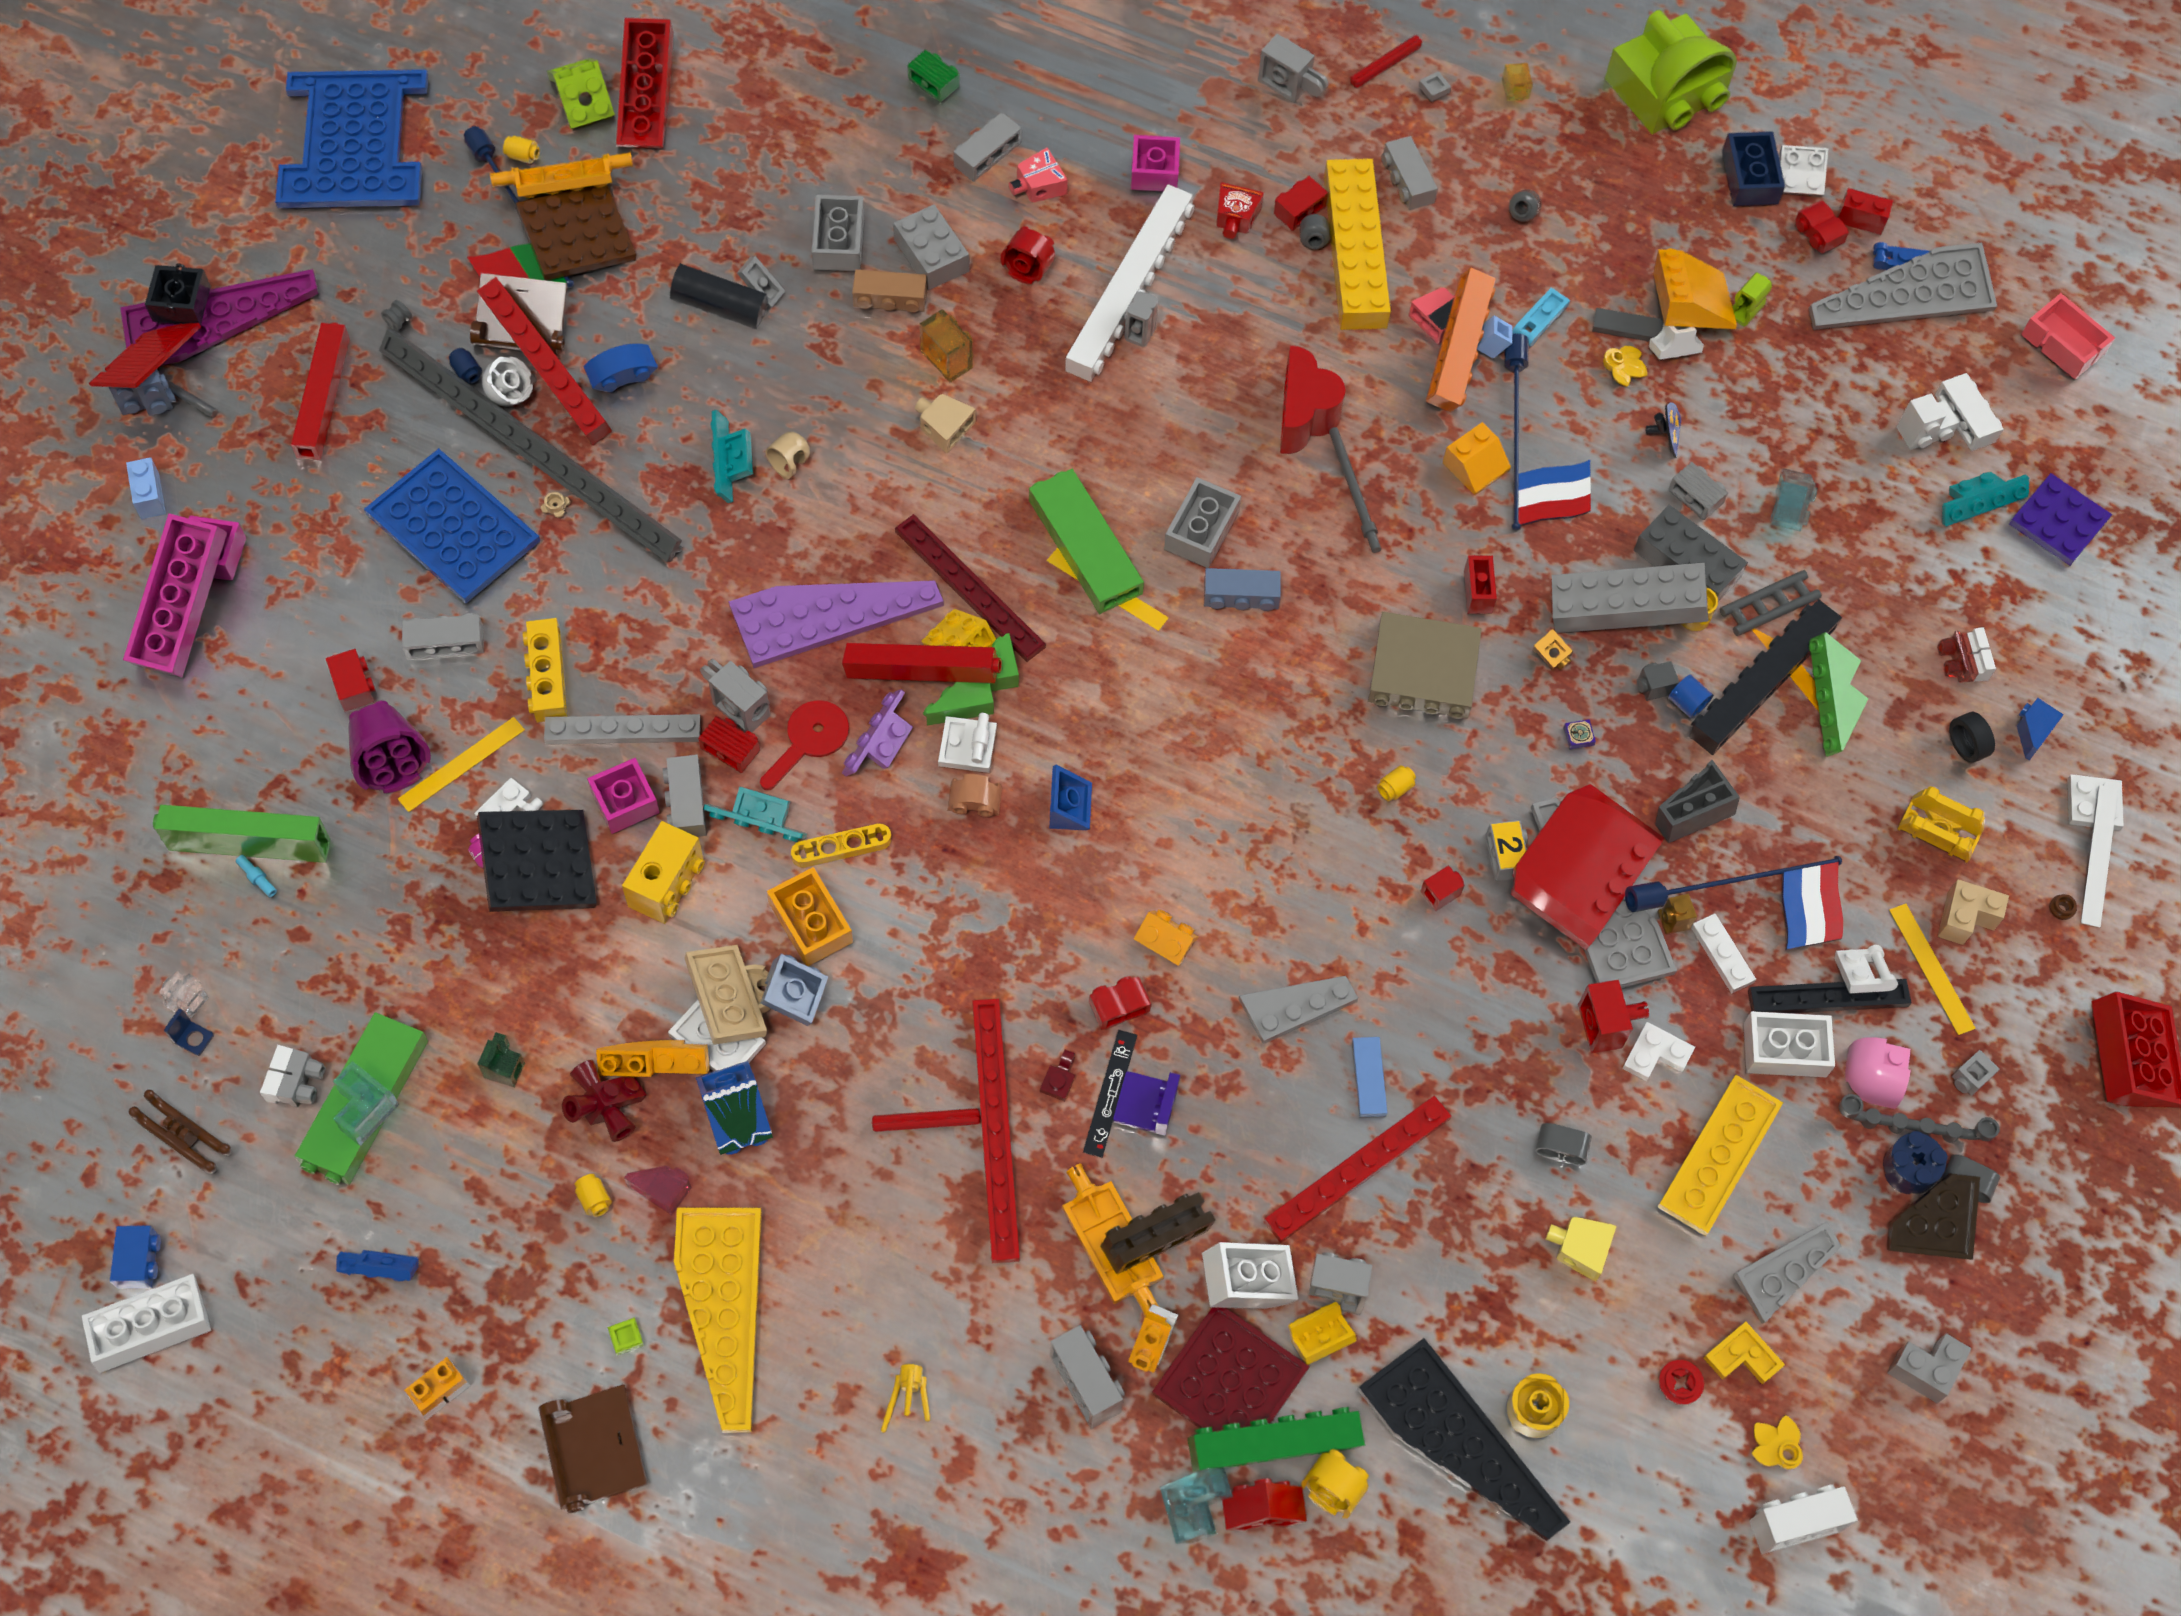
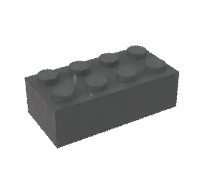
M1668 505L1639 535L1633 550L1655 567L1705 563L1706 586L1715 592L1718 602L1742 577L1748 564L1746 560L1671 505Z

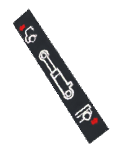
M1118 1030L1083 1153L1103 1158L1137 1034Z

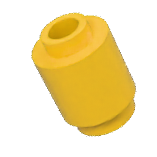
M514 135L512 137L508 136L505 139L503 153L508 155L510 159L532 164L534 160L538 159L540 148L536 141Z
M1399 765L1380 779L1377 790L1386 801L1397 800L1415 786L1416 776L1409 767Z
M587 1174L579 1178L575 1182V1193L586 1215L599 1217L608 1212V1207L612 1201L601 1179L596 1178L595 1174Z

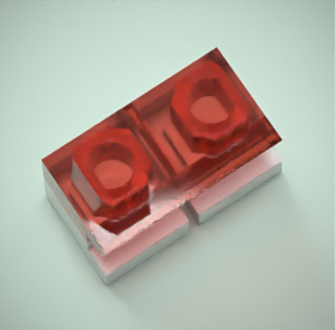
M1984 627L1975 628L1972 632L1963 634L1955 631L1951 638L1941 639L1937 645L1939 655H1951L1952 660H1946L1943 669L1946 677H1957L1958 682L1988 681L1996 670Z

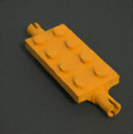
M631 152L609 155L607 153L602 155V158L522 170L511 168L509 171L490 173L493 188L514 185L517 189L518 197L523 196L525 198H532L541 193L557 194L561 190L567 189L578 191L587 186L604 187L608 183H612L610 173L613 172L612 170L633 167Z
M1082 1164L1075 1165L1077 1169L1071 1167L1066 1172L1077 1190L1076 1197L1062 1205V1209L1112 1302L1116 1304L1130 1296H1135L1144 1316H1146L1152 1304L1160 1307L1149 1287L1163 1280L1164 1276L1154 1257L1116 1274L1100 1245L1106 1238L1105 1234L1107 1231L1116 1226L1123 1228L1129 1225L1128 1223L1132 1218L1112 1181L1102 1186L1091 1184Z

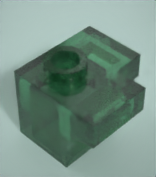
M495 1032L493 1039L487 1041L478 1061V1066L485 1079L515 1088L525 1062L520 1053L509 1050L510 1044L506 1035Z

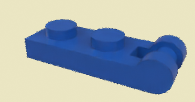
M1878 242L1874 245L1876 257L1873 260V266L1876 269L1888 270L1897 265L1900 266L1919 255L1927 254L1929 250L1888 246L1885 242Z

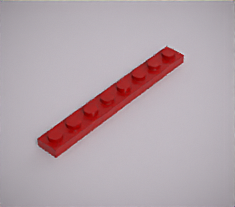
M1434 1095L1264 1219V1223L1278 1241L1282 1243L1451 1119L1450 1113Z

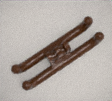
M151 1089L144 1092V1098L153 1107L167 1116L163 1121V1125L167 1130L146 1116L138 1107L134 1106L129 1109V1115L139 1125L208 1174L215 1173L217 1167L214 1162L208 1161L190 1148L197 1139L222 1156H229L232 1152L228 1144L222 1143L160 1098Z

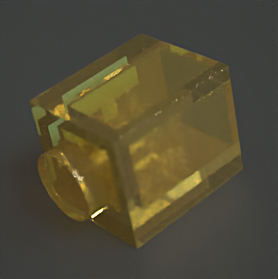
M1528 63L1505 65L1502 83L1507 101H1520L1530 98L1533 82Z

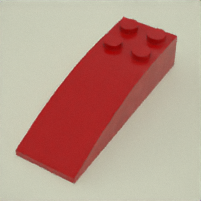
M624 19L617 147L663 148L670 95L674 37L671 19Z

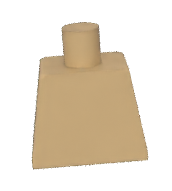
M944 394L939 395L932 403L922 397L915 406V410L921 413V430L946 453L976 423L975 408Z

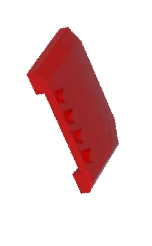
M1592 784L1568 793L1515 865L1512 874L1514 884L1511 889V895L1587 950L1624 899L1626 888L1633 886L1663 842L1664 837Z

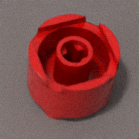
M1022 226L1020 230L1015 232L1000 256L1001 264L1003 267L1006 265L1009 269L1008 274L1021 283L1032 284L1033 281L1039 282L1055 259L1054 241L1047 235H1042L1027 226Z

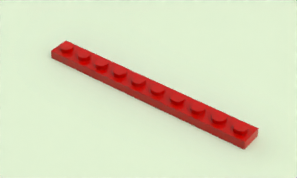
M999 998L972 1000L992 1264L1020 1262Z

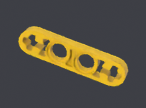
M873 824L799 841L792 846L791 858L796 866L805 868L880 851L890 845L891 831L884 824ZM876 833H881L883 836L882 841H878ZM864 835H868V840H869V844H868V845H866V840H865V836H864ZM852 837H856L861 840V845L857 848H851L847 845V841ZM826 843H831L835 845L836 849L833 853L826 854L822 852V846ZM817 846L818 856H815L813 847ZM801 850H804L806 853V858L801 859L799 855Z

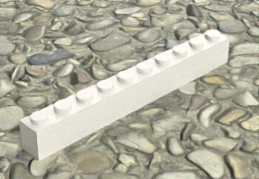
M1169 184L1166 186L1066 356V372L1090 382L1095 374L1099 375L1101 373L1105 357H1110L1116 338L1120 339L1124 332L1126 310L1132 302L1137 291L1145 293V288L1152 285L1156 269H1161L1166 252H1171L1174 246V238L1176 235H1181L1185 225L1184 221L1192 216L1195 205H1192L1193 194Z

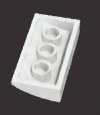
M194 1274L82 1315L91 1363L99 1373L212 1331Z

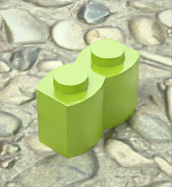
M1756 272L1735 296V303L1732 306L1735 319L1743 327L1749 324L1766 303V296L1772 288V283L1766 276Z

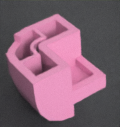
M1865 1037L1855 1040L1848 1048L1845 1069L1846 1082L1849 1083L1851 1089L1862 1101L1896 1109L1905 1095L1911 1071L1908 1069L1910 1049L1887 1044V1039Z

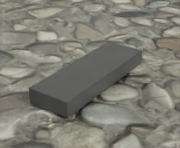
M1596 308L1592 331L1650 342L1651 338L1656 337L1662 331L1664 320Z

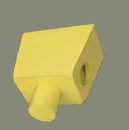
M1572 1217L1566 1229L1551 1224L1545 1240L1560 1245L1556 1258L1558 1261L1589 1279L1597 1281L1602 1274L1617 1226Z

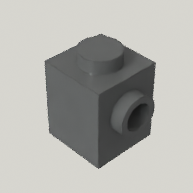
M1671 661L1661 664L1650 663L1642 669L1637 679V686L1639 691L1644 694L1646 701L1669 696L1680 681Z

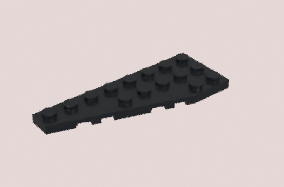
M1425 1338L1358 1387L1359 1393L1394 1437L1545 1541L1550 1540L1570 1524L1571 1521Z

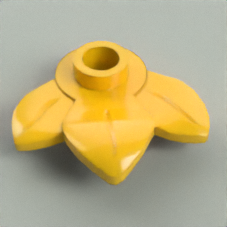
M1635 347L1610 348L1604 354V366L1609 371H1612L1613 378L1625 387H1628L1631 377L1644 378L1648 374L1645 364L1639 359L1642 352Z
M1785 1415L1780 1420L1777 1428L1764 1423H1756L1754 1425V1437L1759 1445L1752 1452V1456L1756 1461L1764 1466L1779 1465L1787 1470L1795 1469L1801 1464L1803 1453L1798 1445L1801 1433L1790 1417ZM1783 1451H1788L1792 1455V1459H1785Z

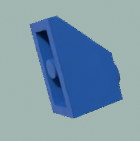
M2039 698L2032 705L2027 703L2019 713L2022 719L2017 725L2024 756L2029 761L2064 715Z

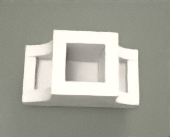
M1664 324L1662 331L1656 337L1650 339L1649 348L1660 360L1702 353L1704 344L1696 336L1697 330L1694 327L1665 326Z

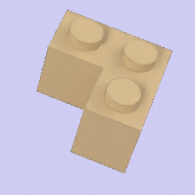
M1958 879L1948 891L1938 937L1964 945L1972 935L1975 925L1995 930L2004 919L2009 895Z

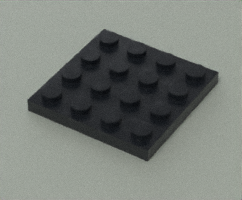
M583 810L478 812L477 822L489 912L595 908L597 901Z

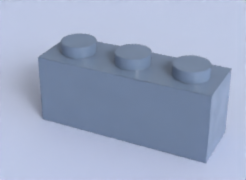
M1205 569L1204 607L1214 609L1229 607L1239 610L1256 608L1264 611L1279 608L1281 597L1280 571Z

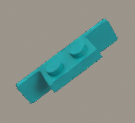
M713 410L711 412L712 421L710 425L713 431L711 445L714 451V490L717 496L727 503L733 502L732 482L753 474L751 433L745 428L729 434L728 419L718 410Z
M1985 472L1980 476L1949 486V495L1955 500L1942 505V524L1949 526L2027 498L2029 496V476L2022 475L2004 481L1992 472Z
M739 787L733 811L711 804H704L703 810L710 811V817L724 820L725 816L735 819L734 824L743 827H749V824L759 826L758 831L771 835L774 834V831L783 833V838L790 841L798 842L799 838L806 839L808 834L784 826L791 801L752 789Z

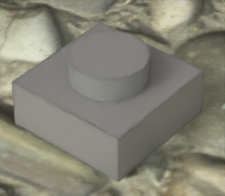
M1439 71L1421 79L1419 82V87L1431 102L1450 93L1451 86Z

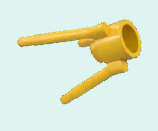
M904 1364L900 1367V1375H895V1385L881 1427L882 1433H885L900 1387L902 1391L906 1392L904 1415H910L912 1392H917L918 1388H920L924 1418L926 1422L930 1421L926 1390L927 1377L922 1376V1366Z

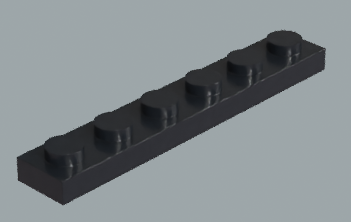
M1896 979L1898 986L1892 991L1849 993L1845 982L1750 987L1748 990L1752 1012L1807 1013L1901 1008L1911 1005L1907 979Z

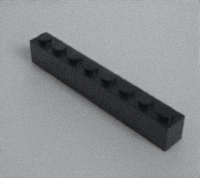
M1819 599L1812 606L1807 604L1800 612V618L1797 621L1793 619L1784 629L1786 633L1782 637L1777 635L1769 644L1770 649L1767 652L1762 650L1753 661L1755 664L1751 668L1747 666L1738 676L1740 680L1736 684L1731 682L1722 693L1724 696L1720 700L1715 698L1707 707L1708 712L1704 716L1699 714L1691 724L1693 730L1689 737L1711 755H1714L1811 655L1809 650L1810 639L1825 632L1831 635L1836 630L1842 619L1839 614Z

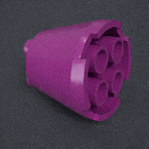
M381 700L349 715L350 768L355 781L360 787L365 790L369 788L383 790L384 793H391L407 788L421 778L419 774L431 760L430 749L424 737L394 707L389 705L388 702Z

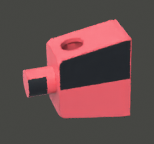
M1443 287L1413 300L1409 311V317L1438 345L1442 343L1455 296Z

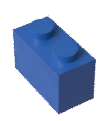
M151 1225L116 1226L110 1282L117 1289L152 1288L153 1279H156L158 1274V1265L155 1262L156 1252H159L161 1248V1237Z

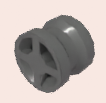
M398 300L393 301L389 309L381 312L384 321L396 331L402 328L404 322H409L412 319L411 312Z

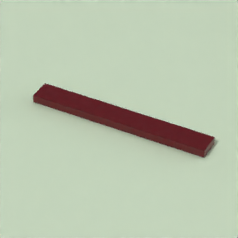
M914 514L895 527V533L982 619L986 620L1001 637L1005 634H1010L1013 649L1026 662L1046 648V643Z

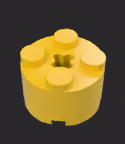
M1542 1373L1531 1374L1522 1379L1515 1386L1507 1401V1415L1512 1428L1531 1438H1542L1553 1434L1564 1421L1569 1411V1397L1566 1390L1562 1388L1555 1378ZM1538 1402V1407L1542 1409L1538 1410L1533 1403Z
M1331 1449L1329 1453H1322L1302 1480L1301 1487L1303 1490L1306 1486L1311 1491L1308 1497L1324 1511L1334 1516L1337 1512L1343 1513L1342 1518L1346 1519L1349 1518L1369 1489L1367 1483L1369 1475L1364 1469L1358 1466L1353 1467L1345 1461V1457L1339 1451Z

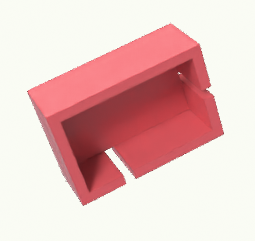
M2062 293L2033 315L2021 334L2036 348L2041 346V352L2074 379H2077L2090 365H2093L2103 357L2115 339L2112 334Z

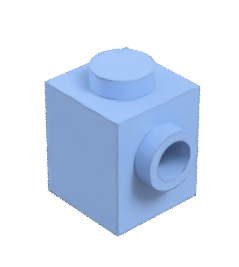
M1496 316L1491 317L1483 324L1482 330H1484V334L1477 345V350L1494 359L1512 344V325Z

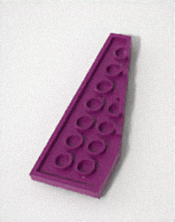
M310 269L210 289L201 328L162 365L181 362L319 294L314 270ZM145 303L120 307L126 348L131 344H136L135 340L143 333L178 325L152 322Z

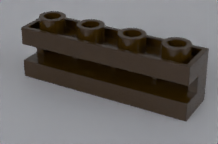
M1199 1192L1191 1196L1184 1194L1168 1207L1163 1204L1155 1208L1151 1215L1147 1217L1139 1215L1128 1223L1129 1225L1123 1228L1116 1226L1107 1231L1105 1234L1106 1238L1100 1247L1116 1274L1124 1272L1209 1231L1216 1219L1211 1211L1204 1213L1201 1206L1205 1201Z

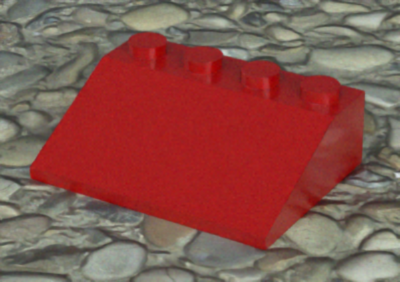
M2117 991L2091 1001L2107 1102L2128 1107L2181 1108V1057L2172 1006Z

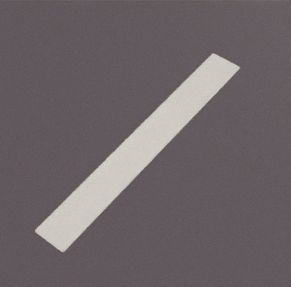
M2102 785L2099 786L2081 923L2101 927L2119 791L2118 789Z

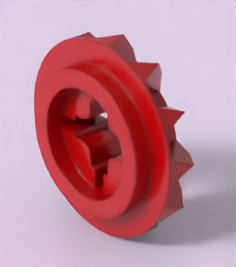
M1673 1360L1667 1363L1662 1368L1658 1377L1659 1390L1663 1392L1666 1400H1671L1676 1405H1690L1699 1399L1704 1390L1702 1373L1694 1364L1686 1360ZM1688 1375L1689 1377L1685 1382L1687 1389L1681 1387L1675 1391L1674 1388L1677 1381L1674 1377L1681 1379Z

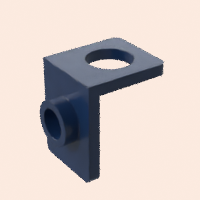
M180 1008L164 1029V1032L175 1045L196 1056L202 1054L214 1037L211 1031L192 1022L184 1010ZM192 1033H201L203 1040L199 1045L191 1046L188 1044V1037Z

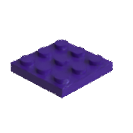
M2050 473L2011 519L2009 525L2071 566L2107 523L2112 514Z

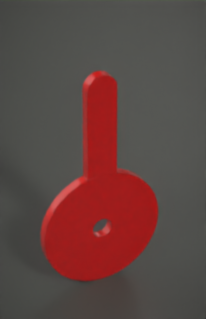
M823 700L810 701L799 706L791 714L787 725L788 737L792 745L761 777V787L764 790H772L804 755L825 757L838 751L845 744L849 734V723L843 710L837 705ZM820 725L823 727V730L816 732L813 728Z

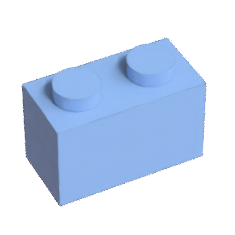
M152 458L127 462L132 502L139 517L146 519L166 514L160 475Z

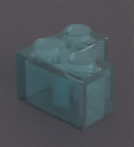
M1782 468L1776 488L1777 498L1770 518L1772 525L1800 532L1802 526L1807 525L1810 517V511H1807L1809 503L1814 502L1818 489L1815 487L1816 483H1814L1810 474Z
M353 1061L333 1080L338 1091L349 1100L347 1105L333 1119L342 1132L361 1146L399 1106V1103L392 1092Z
M1207 1468L1160 1487L1176 1544H1191L1217 1534L1209 1505L1233 1497L1225 1468Z

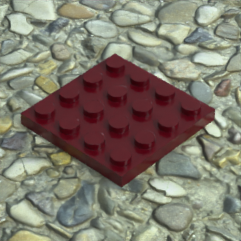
M1212 1307L1156 1385L1152 1395L1198 1428L1212 1427L1213 1432L1223 1431V1425L1240 1423V1428L1251 1427V1421L1267 1419L1268 1424H1271L1310 1366L1227 1308Z

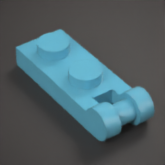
M1550 288L1515 325L1512 334L1526 335L1529 339V346L1532 347L1544 331L1569 306L1570 300L1553 288ZM1527 326L1533 329L1531 333L1525 329Z

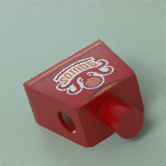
M1221 182L1216 226L1223 228L1224 237L1234 239L1237 232L1249 233L1262 209L1264 192Z

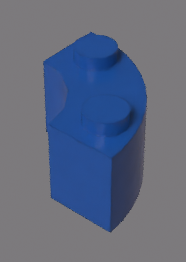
M626 344L608 349L596 355L584 365L592 388L609 393L628 383L645 382L658 368L650 347L646 344Z

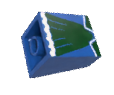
M748 1061L696 1077L720 1155L735 1154L743 1147L749 1145L759 1146L766 1143L767 1139L773 1138L756 1079Z

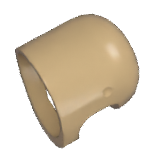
M786 432L766 448L765 453L775 471L784 479H789L796 473L794 461L797 463L806 462L810 454V448L807 441L800 434ZM786 464H788L789 472L784 469Z

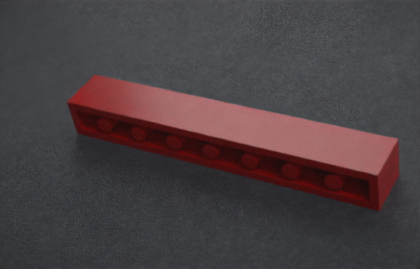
M493 278L479 288L477 292L591 444H596L611 433L612 429L498 278Z

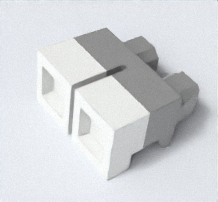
M277 1045L269 1067L271 1070L267 1072L260 1094L269 1103L277 1104V1102H283L297 1108L300 1103L313 1104L317 1090L315 1087L307 1085L308 1079L321 1080L326 1067L323 1063L313 1060L307 1052Z

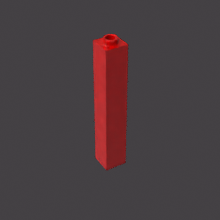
M335 322L321 323L291 442L296 458L321 460L350 341L345 325Z
M847 643L842 665L847 678L995 683L997 673L1001 672L1002 661L1001 658L997 657L995 647Z

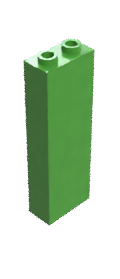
M1073 468L1068 471L1058 472L1048 480L1038 481L1029 488L1030 504L1099 614L1143 595V579Z
M160 805L158 814H155L153 818V828L169 851L229 856L244 855L245 857L326 863L331 840L320 817Z
M376 1012L373 1014L295 1154L302 1170L310 1174H315L316 1171L325 1175V1179L337 1185L340 1182L348 1185L351 1184L428 1043L423 1031Z

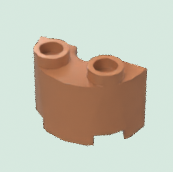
M964 774V778L961 780L953 778L950 786L947 811H952L956 814H966L967 810H976L983 817L999 816L1002 793L1001 784L999 782L996 784L988 782V776L979 774Z

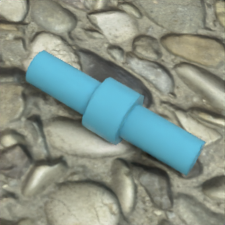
M244 855L237 857L235 862L247 874V879L253 885H258L268 897H272L277 893L276 888L266 879V874L259 867H255Z

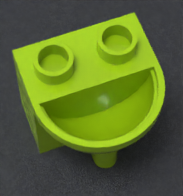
M1657 10L1648 17L1642 35L1613 48L1604 79L1649 132L1654 134L1669 126L1673 130L1683 127L1690 121L1693 114L1705 108L1709 112H1713L1722 107L1728 101L1731 94L1728 88L1736 68L1737 58L1730 48L1708 38L1687 13L1670 21L1661 10Z

